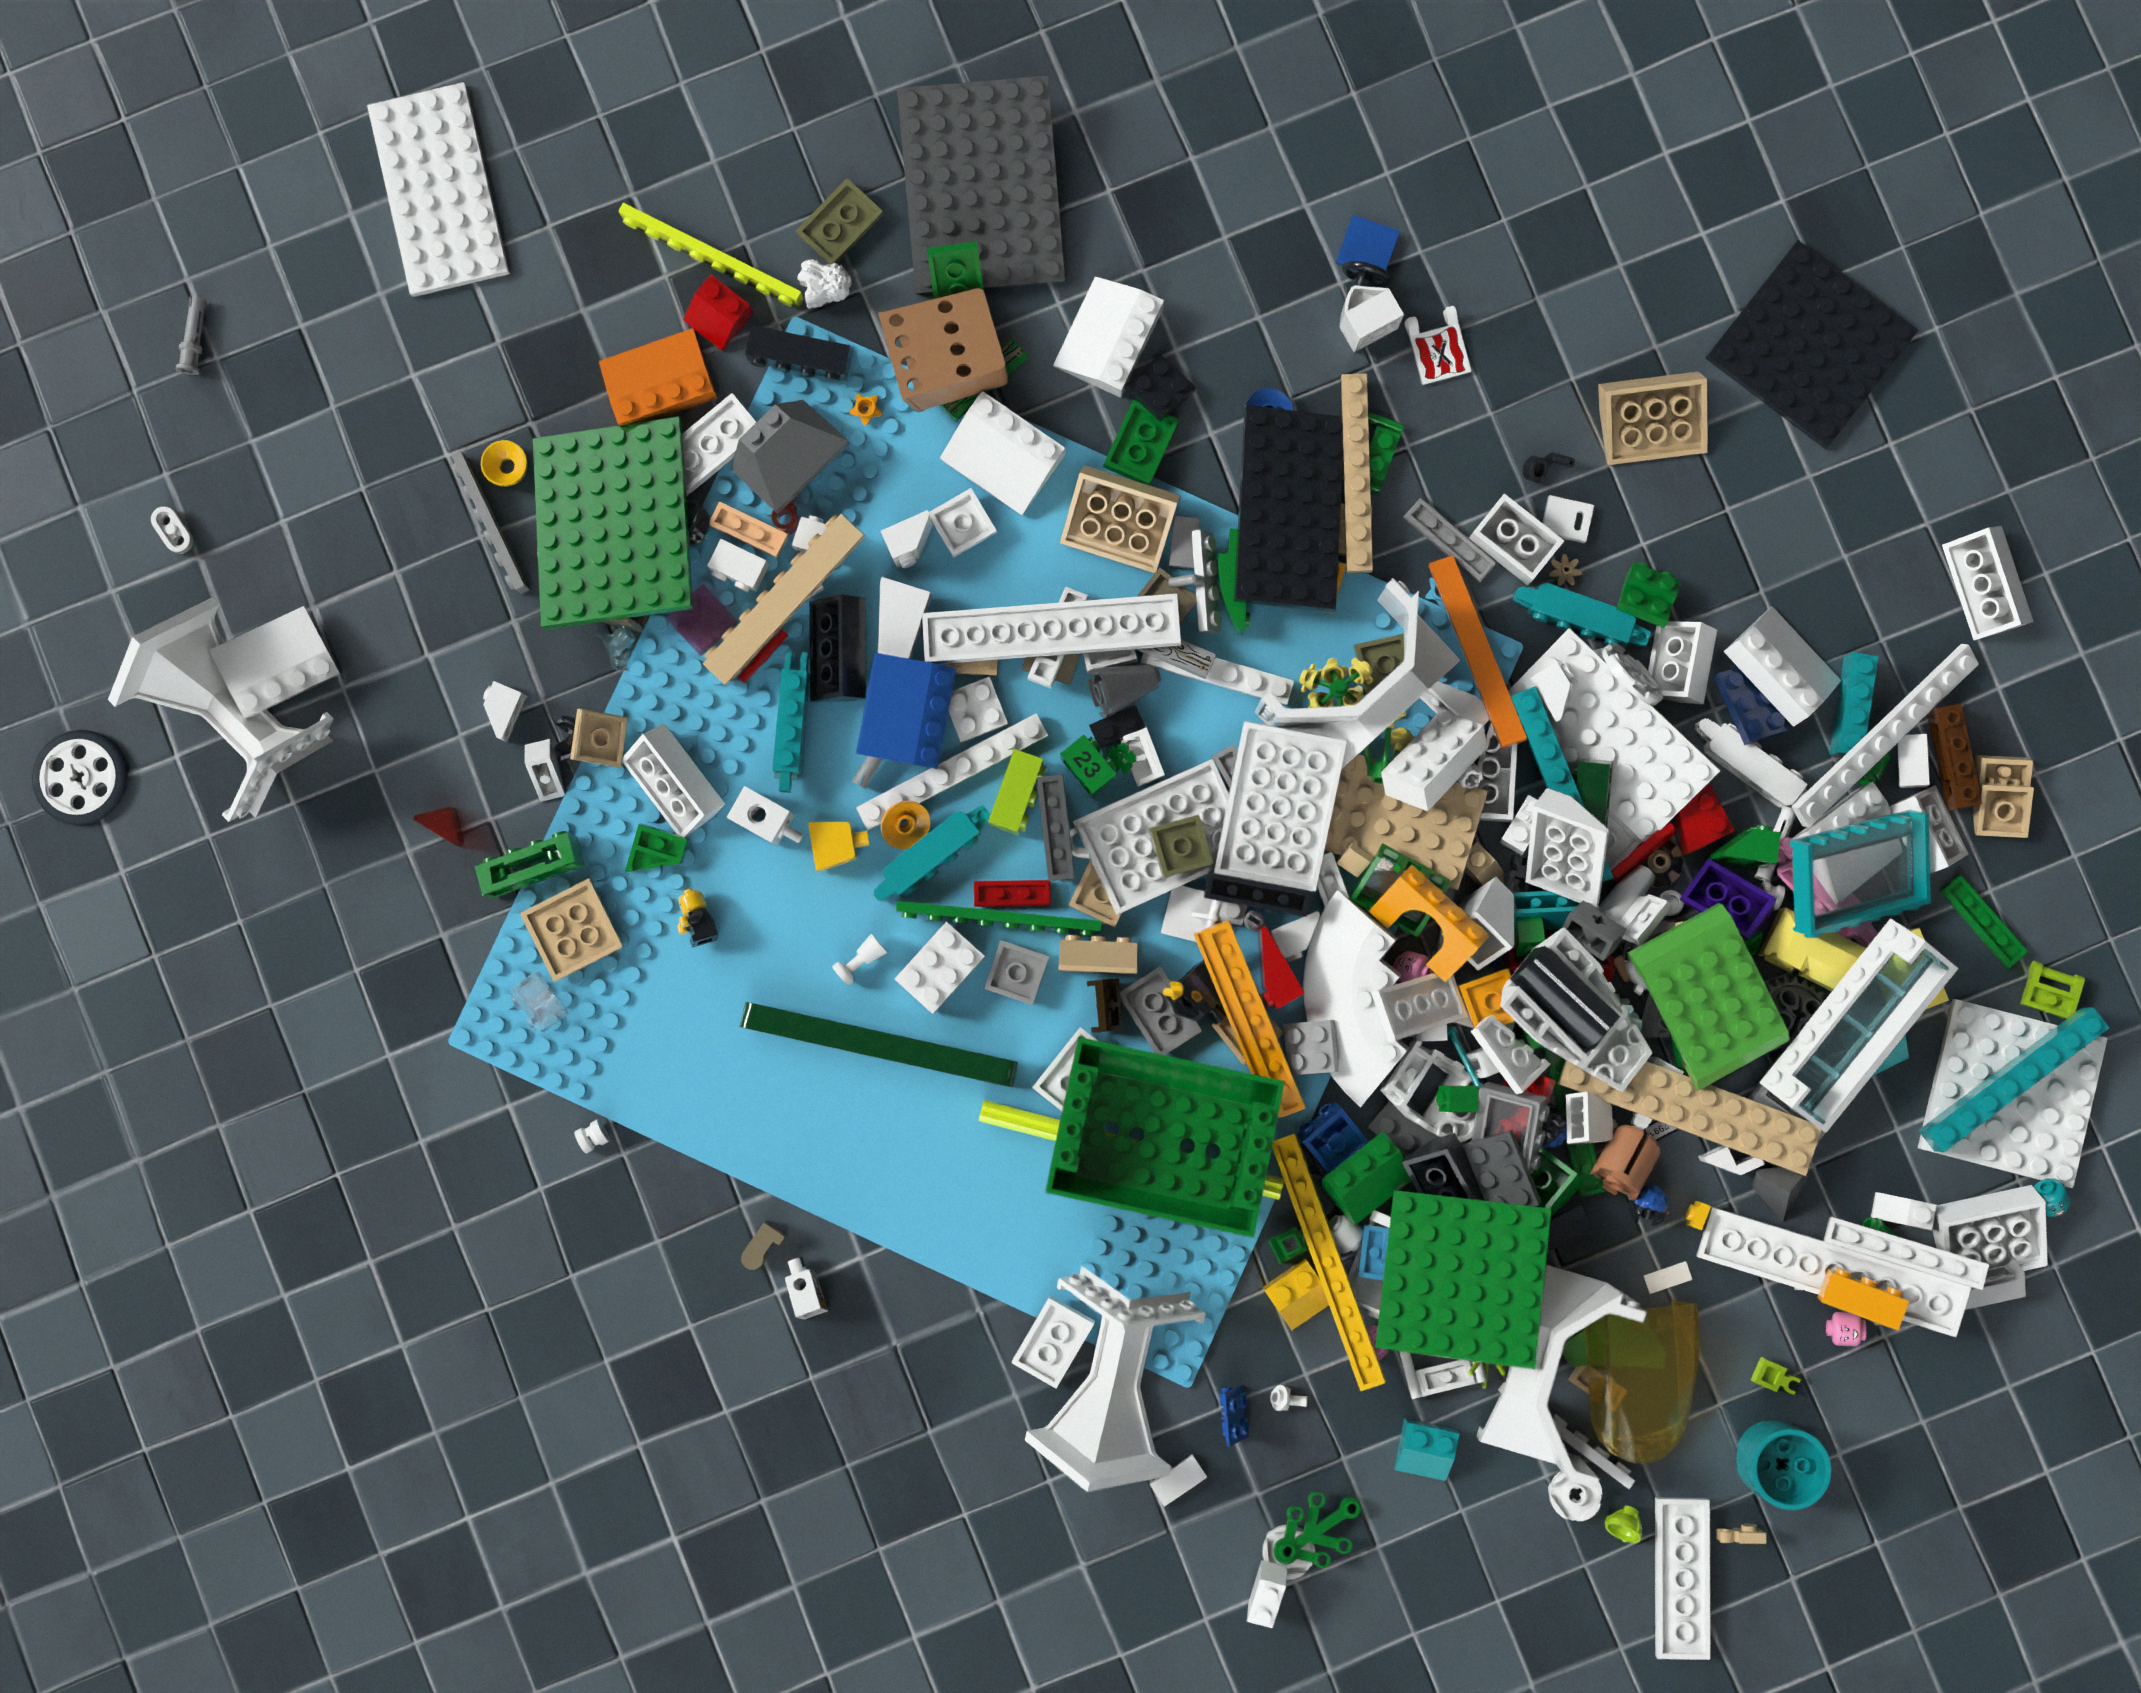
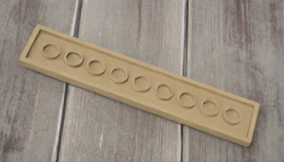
M1568 1060L1565 1061L1558 1081L1559 1085L1581 1093L1590 1092L1610 1104L1804 1176L1807 1174L1822 1131L1809 1121L1712 1085L1698 1090L1695 1088L1690 1077L1647 1061L1623 1092L1616 1090Z

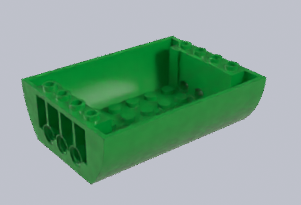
M1078 1037L1045 1193L1254 1238L1285 1081ZM1113 1122L1118 1126L1119 1131L1116 1136L1109 1137L1104 1133L1106 1123ZM1140 1128L1143 1131L1144 1138L1141 1142H1133L1130 1139L1129 1132L1131 1129ZM1183 1139H1190L1194 1142L1195 1148L1193 1152L1184 1153L1181 1150L1180 1143ZM1209 1144H1215L1219 1147L1220 1154L1218 1158L1211 1159L1206 1155L1205 1149Z

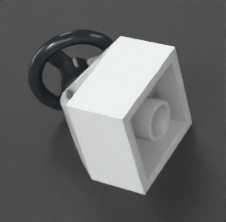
M1349 261L1342 266V272L1353 280V285L1345 300L1339 327L1354 353L1397 330L1404 316L1389 288L1373 287L1387 285L1391 280L1390 274L1379 266L1361 261ZM1350 269H1357L1359 272H1353Z

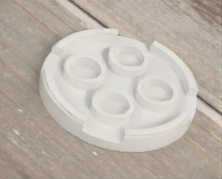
M1609 643L1602 650L1603 658L1608 667L1637 698L1648 705L1656 706L1663 699V695L1661 693L1658 694L1657 690L1660 686L1638 659L1635 660L1630 655H1625L1623 652L1626 650L1616 643Z

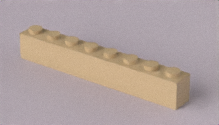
M844 514L839 516L833 515L825 524L827 529L821 536L817 533L808 542L810 548L804 554L800 552L792 559L790 563L793 566L788 572L782 571L773 580L775 586L769 592L764 590L756 599L758 604L752 610L748 608L739 617L741 621L735 629L730 627L721 637L724 641L718 647L715 645L711 647L704 655L707 659L703 662V665L724 685L732 682L866 537Z

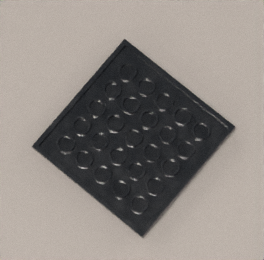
M1797 240L1705 359L1826 449L1919 330L1800 240Z

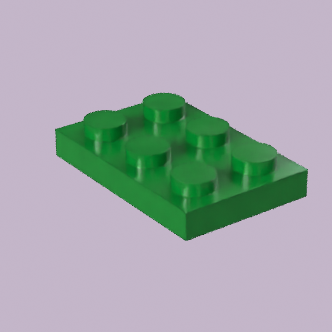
M977 241L927 248L934 299L977 288L984 291Z
M1133 399L1105 459L1103 468L1150 486L1179 419L1168 415L1160 422L1138 401Z

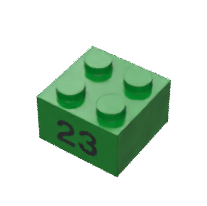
M1083 734L1060 753V759L1091 798H1094L1116 780L1117 774L1115 772L1117 767L1108 756L1105 759L1099 753L1101 752V747L1092 736L1088 739Z

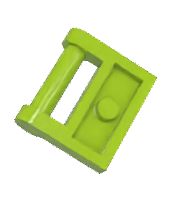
M2032 961L2029 966V976L2020 1005L2063 1019L2069 1018L2076 1012L2085 978L2076 974L2071 976L2044 967L2040 962ZM2040 976L2069 985L2070 992L2039 983Z

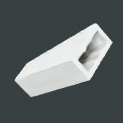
M884 577L881 578L878 653L912 659L923 626L922 613H927L932 598L929 591Z

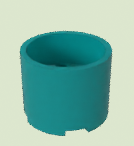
M1777 1420L1758 1422L1748 1428L1741 1436L1736 1447V1469L1742 1482L1751 1491L1770 1504L1785 1510H1799L1809 1507L1823 1496L1831 1478V1463L1825 1448L1815 1437L1788 1422ZM1778 1457L1782 1463L1781 1466H1777L1778 1464L1775 1461Z

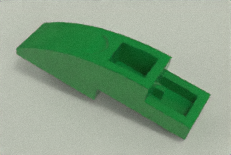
M1230 529L1228 553H1218L1217 556L1218 586L1225 611L1232 626L1238 634L1243 635L1245 628L1250 627V613L1246 612V603L1234 602L1238 529Z

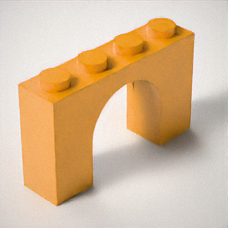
M1413 865L1398 878L1368 911L1387 929L1402 913L1408 910H1419L1432 916L1443 931L1444 943L1442 948L1426 965L1444 982L1490 936Z

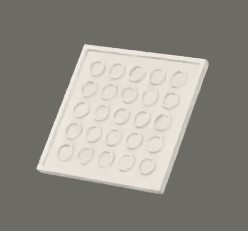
M1952 999L1923 1126L2058 1025ZM2097 1037L1944 1153L1933 1151L1922 1135H1920L1918 1149L2037 1180L2054 1178L2060 1180L2065 1187L2073 1188L2107 1038Z

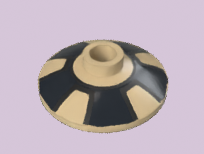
M1668 840L1640 864L1650 869L1655 875L1650 887L1660 888L1668 886L1675 882L1682 872V853L1671 840ZM1657 857H1661L1664 860L1662 866L1656 864Z

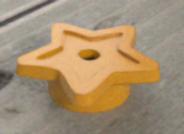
M856 394V405L849 413L859 416L863 425H867L872 417L882 415V412L876 407L878 396L863 397L860 394Z

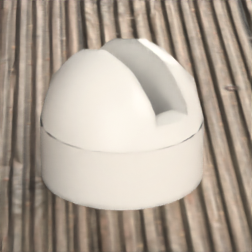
M1256 910L1247 912L1243 920L1244 926L1250 931L1259 930L1264 924L1263 915ZM1249 915L1259 920V925L1249 920Z

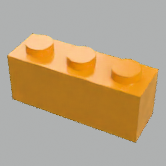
M1839 1267L1836 1268V1271L1828 1268L1817 1297L1822 1303L1899 1330L1909 1300L1903 1296V1291L1888 1286L1887 1290L1877 1286L1878 1282L1867 1277H1862L1861 1280L1851 1277L1852 1272Z

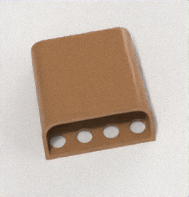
M977 288L878 313L902 400L915 411L923 412L936 406L979 394L982 391L985 392L1005 386L1008 383L1005 361L982 289ZM899 338L903 348L896 346V341ZM904 360L907 361L909 369H905L902 367V362ZM911 381L913 383L915 391L910 390L908 388V384Z

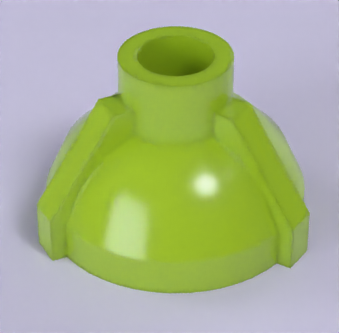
M1624 1506L1623 1509L1606 1517L1604 1522L1606 1530L1623 1542L1638 1543L1642 1537V1526L1637 1509L1631 1506Z

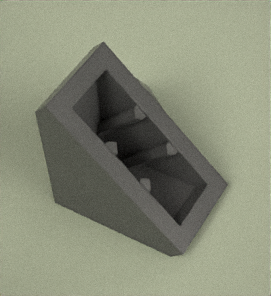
M1782 1167L1758 1169L1755 1171L1753 1188L1777 1217L1784 1222L1805 1185L1807 1174L1804 1176Z

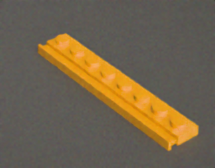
M1230 920L1215 924L1200 932H1195L1194 937L1250 1073L1285 1081L1278 1118L1306 1109Z

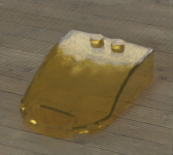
M1671 1300V1306L1644 1308L1643 1310L1646 1312L1644 1322L1610 1313L1585 1327L1592 1424L1601 1444L1605 1445L1614 1456L1632 1463H1651L1668 1455L1680 1442L1687 1426L1699 1368L1700 1330L1698 1304Z

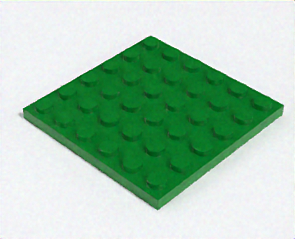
M1394 1190L1375 1348L1536 1370L1552 1209Z

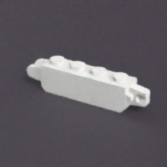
M1709 718L1702 719L1695 724V732L1706 741L1704 753L1778 808L1793 806L1808 791L1806 789L1808 784L1802 780L1803 776L1793 769L1789 771L1782 765L1783 762L1773 754L1768 755L1762 751V746L1758 742L1744 745L1736 726L1729 723L1727 725L1724 723L1719 726L1714 721L1709 720Z

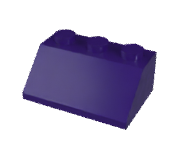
M1708 858L1681 896L1680 901L1700 913L1717 903L1722 904L1732 917L1741 937L1748 941L1761 929L1771 915L1777 898Z

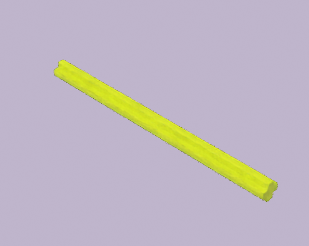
M987 1100L983 1101L979 1121L1053 1141H1056L1060 1123L1059 1119ZM1104 1131V1133L1109 1137L1116 1136V1134ZM1131 1139L1133 1142H1141L1139 1140ZM1266 1174L1262 1196L1279 1200L1284 1179Z

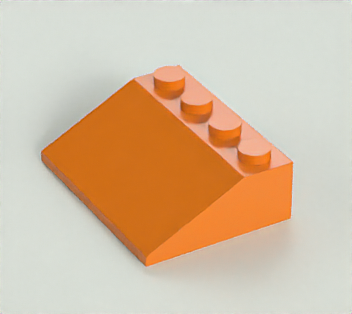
M693 328L599 361L609 400L620 427L627 424L659 420L718 399Z

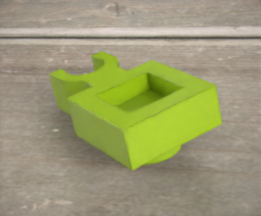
M1760 1357L1751 1377V1381L1777 1392L1781 1386L1783 1390L1793 1395L1795 1391L1788 1387L1789 1382L1794 1380L1800 1383L1801 1379L1791 1374L1785 1375L1787 1368L1764 1357Z

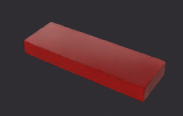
M1668 822L1661 830H1657L1611 870L1612 879L1616 883L1620 882L1633 869L1643 863L1675 835V827Z
M1048 880L974 881V907L1051 906V881Z

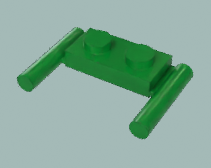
M1368 411V422L1377 425L1369 446L1370 492L1379 494L1404 424ZM1342 471V481H1343V482H1344V471Z

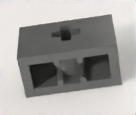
M1584 900L1569 913L1562 927L1566 928L1587 951L1602 961L1617 949L1627 931L1625 927Z

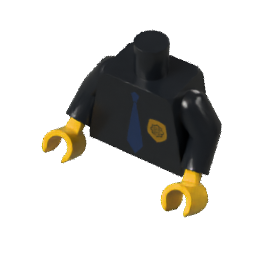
M1204 960L1194 965L1178 982L1170 981L1171 988H1165L1163 991L1164 996L1170 1001L1173 1012L1178 1016L1198 1021L1208 1015L1215 1024H1218L1227 1016L1226 1012L1218 1004L1221 1000Z

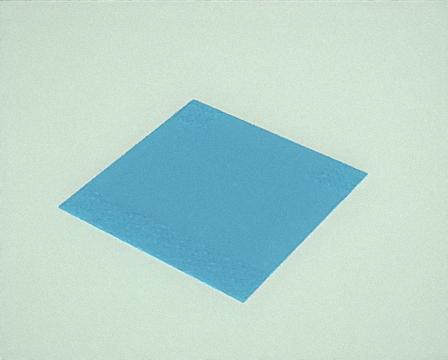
M793 317L785 332L851 346L853 353L847 380H839L838 383L825 380L824 376L815 375L814 378L801 375L799 371L790 370L789 373L776 370L775 366L769 365L748 409V413L757 422L775 404L804 400L842 434L850 444L778 514L731 470L733 459L719 470L702 506L706 509L709 520L718 503L722 502L787 533L788 538L778 558L709 526L706 536L699 544L689 545L693 609L650 615L626 665L627 670H624L604 712L628 717L623 756L643 733L665 724L698 769L704 774L714 790L719 794L725 805L714 817L686 837L689 838L681 864L627 872L625 869L638 824L641 823L673 834L676 833L623 762L621 768L581 761L546 833L544 841L561 831L577 836L585 865L519 890L448 1042L459 1050L1037 1318L1051 1295L1095 1320L1092 1329L1085 1341L1094 1345L1097 1344L1102 1315L1069 1290L1058 1289L1059 1278L1080 1274L1081 1266H1083L1129 1300L1191 1292L1189 1301L1194 1302L1196 1307L1206 1313L1204 1323L1187 1320L1155 1325L1152 1329L1144 1368L1184 1387H1191L1275 1199L1262 1196L1254 1238L1048 1194L1045 1193L1055 1141L979 1121L984 1100L1060 1120L1062 1111L1032 1087L1080 1027L1097 1041L1154 1053L1122 1001L1123 1030L1091 1033L1092 1027H1099L1095 986H1087L1086 981L1119 978L1120 991L1161 966L1170 981L1178 982L1194 965L1204 960L1197 942L1161 934L1171 891L1121 913L1115 928L1102 922L1101 932L1095 933V936L1107 937L1106 942H1117V937L1132 938V943H1137L1136 974L1059 971L1060 940H1065L1066 935L1081 936V941H1091V936L1080 935V930L1071 929L1070 934L1055 933V928L1044 927V931L1029 930V925L1019 924V929L1004 928V923L993 922V926L978 925V920L968 919V924L953 923V918L942 917V921L927 920V915L917 914V919L902 918V913L896 912L897 901L1097 920L1068 906L1090 861V858H1080L1074 855L1075 878L1067 883L1059 880L1051 881V906L974 907V881L1048 880L1039 793L1034 808L1029 807L1027 815H1030V820L1025 832L1020 831L1019 836L991 827L987 823L979 831L981 833L977 837L979 841L968 850L964 847L958 851L959 857L949 865L944 862L937 868L939 873L927 881L925 878L917 884L919 888L908 897L905 894L900 897L896 893L890 899L888 898L885 902H881L873 896V892L876 887H879V884L886 880L883 876L884 867L907 849H897L890 846L882 836L880 824L868 831L870 846L856 848V860L823 872H817L808 823L850 822L853 833L866 831L867 828L856 807L930 768L883 759L866 789L859 786L864 776L858 785L851 781L867 758L865 755L856 754L866 699L847 702H810L809 686L801 775H798V780H792L791 793L779 792L780 779L774 778L775 772L772 771L781 670L785 666L786 652L793 651L792 670H800V657L803 652H808V673L810 674L809 601L841 594L865 598L867 696L874 653H878L880 581L882 577L929 591L932 598L927 613L1059 603L1065 586L1089 595L1088 600L1137 597L1155 573L1060 544L1079 473L1083 466L1086 465L1114 475L1124 476L1103 468L1107 456L1027 421L1065 447L1066 455L1023 516H1021L940 460L942 453L964 416L955 422L940 406L923 412L915 411L902 400L890 358L799 317ZM902 364L903 368L909 369L907 366ZM911 381L908 384V388L910 390L915 391L913 383ZM856 394H860L863 397L877 395L876 407L882 412V415L872 417L867 425H863L859 416L849 413L856 405ZM1153 478L1150 486L1181 495L1175 516L1200 518L1199 530L1213 533L1216 541L1215 562L1217 564L1218 553H1228L1230 529H1238V515ZM972 488L997 533L953 558L932 523L933 526L920 558L916 560V564L905 569L902 566L896 568L881 530L926 510L930 512ZM844 514L866 537L845 558L843 565H839L822 583L824 589L807 599L782 626V629L789 636L753 676L744 684L737 678L741 674L740 672L730 684L724 685L703 665V662L707 659L704 655L714 645L718 647L724 641L721 638L722 635L730 627L735 629L741 622L739 617L748 608L752 610L758 604L756 601L757 597L764 590L769 592L775 586L773 580L782 571L787 573L793 566L790 562L800 553L794 550L792 543L801 516L808 518L809 515L823 519V524H826L833 515L839 516ZM1173 519L1158 569H1163L1172 577L1195 574L1193 569L1169 567L1174 526ZM720 539L768 562L769 567L756 592L749 589L748 593L734 586L736 582L728 578L724 582L711 575L713 571L707 565ZM1345 568L1336 599V610L1332 614L1315 610L1246 603V612L1250 613V627L1245 628L1244 634L1241 635L1232 626L1220 595L1218 599L1219 613L1221 615L1220 633L1208 634L1199 632L1196 604L1180 624V637L1183 641L1216 654V658L1294 680L1288 704L1284 707L1288 709H1302L1310 706L1308 695L1311 692L1330 693L1329 688L1318 685L1315 691L1307 689L1306 693L1301 692L1303 684H1300L1299 680L1304 669L1308 670L1311 664H1315V670L1319 671L1326 666L1328 659L1335 658L1338 664L1346 666L1348 669V674L1343 679L1345 681L1350 677L1349 668L1352 666L1351 660L1356 658L1354 644L1404 634V629L1377 601L1387 582L1367 573H1346ZM1216 575V578H1217V587H1218V589H1219V586H1218V576ZM1194 584L1185 586L1196 595V586ZM1418 597L1417 614L1461 660L1438 682L1475 695L1482 701L1446 609ZM922 626L912 659L925 662ZM1482 626L1505 685H1507L1522 652L1523 645L1516 640ZM1135 650L1137 662L1123 666L1144 665L1141 664L1143 653ZM1080 653L1071 685L1054 681L1052 689L1028 680L1029 672L1022 671L1025 658L999 659L997 677L955 674L952 691L990 677L1008 725L961 743L948 711L939 764L1037 713L1048 737L1022 750V752L1044 760V766L1047 767L1045 776L1064 775L1069 828L1071 830L1075 828L1073 823L1075 820L1212 759L1213 755L1232 744L1238 750L1244 721L1265 723L1255 713L1261 700L1260 698L1158 669L1161 675V682L1158 683V688L1126 708L1136 705L1145 727L1148 729L1165 774L1164 778L1137 787L1132 771L1130 770L1129 773L1123 774L1120 768L1115 772L1117 774L1116 780L1094 798H1091L1060 759V753L1083 734L1088 739L1091 736L1094 738L1089 725L1103 719L1099 714L1103 712L1101 707H1095L1090 695L1088 679H1091L1092 675L1087 673L1082 653ZM1354 681L1348 685V689L1355 686L1363 687L1362 684H1357ZM1332 697V707H1338L1337 698ZM1419 698L1404 711L1406 716L1394 722V729L1391 732L1402 727L1410 730L1412 736L1415 737L1437 714ZM1490 720L1484 725L1485 732L1490 723ZM1386 729L1368 744L1370 755L1373 759H1383ZM1120 740L1101 748V752H1099L1101 756L1105 759L1108 756L1107 750L1111 746L1117 748V745L1121 744ZM1390 743V750H1389V760H1390V761L1393 760V756H1394V752H1393L1394 746H1393L1391 743ZM1362 750L1359 753V755L1365 756L1364 750ZM1011 757L921 803L930 816L929 832L956 811H962L967 814L983 805L991 814ZM1220 774L1228 793H1230L1229 787L1227 786L1222 775ZM744 786L793 813L795 817L789 827L802 833V840L797 843L784 835L780 844L776 846L728 819L727 815ZM765 811L757 815V822L765 819ZM903 819L899 825H903L906 819ZM1076 833L1073 837L1074 845L1085 848L1079 833ZM1335 855L1336 861L1340 856ZM546 857L544 859L533 862L531 866L540 864L542 862H547L549 864L554 861H549V858ZM1339 866L1349 897L1351 898L1355 886L1366 869L1356 877ZM1376 867L1366 885L1385 894L1402 874ZM1207 874L1182 886L1204 891ZM589 878L624 948L557 982H553L520 913ZM1316 887V892H1311L1307 915L1319 911L1321 916L1325 906L1319 889ZM690 888L703 893L707 905L706 910L714 920L718 932L717 941L694 948L690 944L692 934L688 932L681 935L677 928V925L680 924L679 917L685 916L681 911L678 899L684 894L683 891ZM1250 906L1246 907L1245 914L1251 910H1256L1261 913L1260 908ZM1361 908L1369 916L1376 920L1380 925H1382L1372 914L1368 912L1369 910ZM1266 910L1261 913L1264 917L1262 927L1266 926L1268 931L1304 917L1272 910ZM1249 915L1248 919L1259 925L1260 921ZM945 922H948L985 956V959L938 1011L932 1014L903 988L895 978ZM1244 923L1242 926L1231 924L1259 994H1261L1263 990L1260 978L1258 931L1248 930ZM1392 924L1387 930L1394 935L1398 926ZM872 933L888 953L869 964L864 962L852 972L854 981L848 986L834 971L832 966L837 962H841L844 965L849 963L858 955L857 950ZM1000 940L1049 956L1033 1005L984 989ZM1308 947L1306 950L1301 951L1303 957L1288 962L1287 958H1285L1302 989ZM1304 994L1275 1010L1272 1006L1267 1007L1263 1001L1267 1013L1283 1033V1024L1307 1022ZM1220 1001L1218 1004L1224 1010V1007ZM745 1002L755 1003L1016 1061L1018 1065L1013 1087L742 1028L739 1026ZM1208 1015L1196 1021L1202 1030L1200 1033L1165 1055L1251 1074L1247 1063L1242 1065L1211 1026L1214 1022ZM1282 1034L1278 1040L1286 1057L1284 1034ZM1329 1072L1293 1075L1306 1109L1282 1118L1279 1117L1273 1141L1295 1133L1298 1134L1300 1126L1312 1119L1331 1077ZM1109 1122L1105 1124L1104 1131L1117 1135L1119 1128L1115 1123ZM1133 1128L1129 1132V1137L1142 1141L1144 1133L1140 1128ZM1183 1139L1180 1143V1148L1185 1153H1191L1195 1145L1192 1140ZM1209 1144L1205 1149V1153L1209 1158L1216 1159L1220 1154V1149L1215 1144ZM1272 1148L1267 1174L1283 1178Z

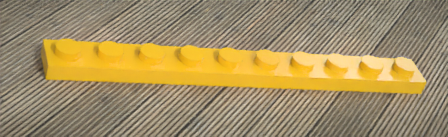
M1297 1134L1275 1140L1272 1144L1274 1154L1360 1391L1386 1383L1384 1373Z

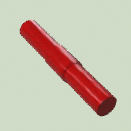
M781 628L737 678L745 684L789 635Z

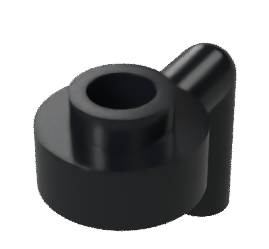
M1554 452L1549 453L1543 458L1530 456L1523 465V476L1526 480L1538 483L1544 479L1548 466L1552 463L1571 468L1574 466L1575 459Z

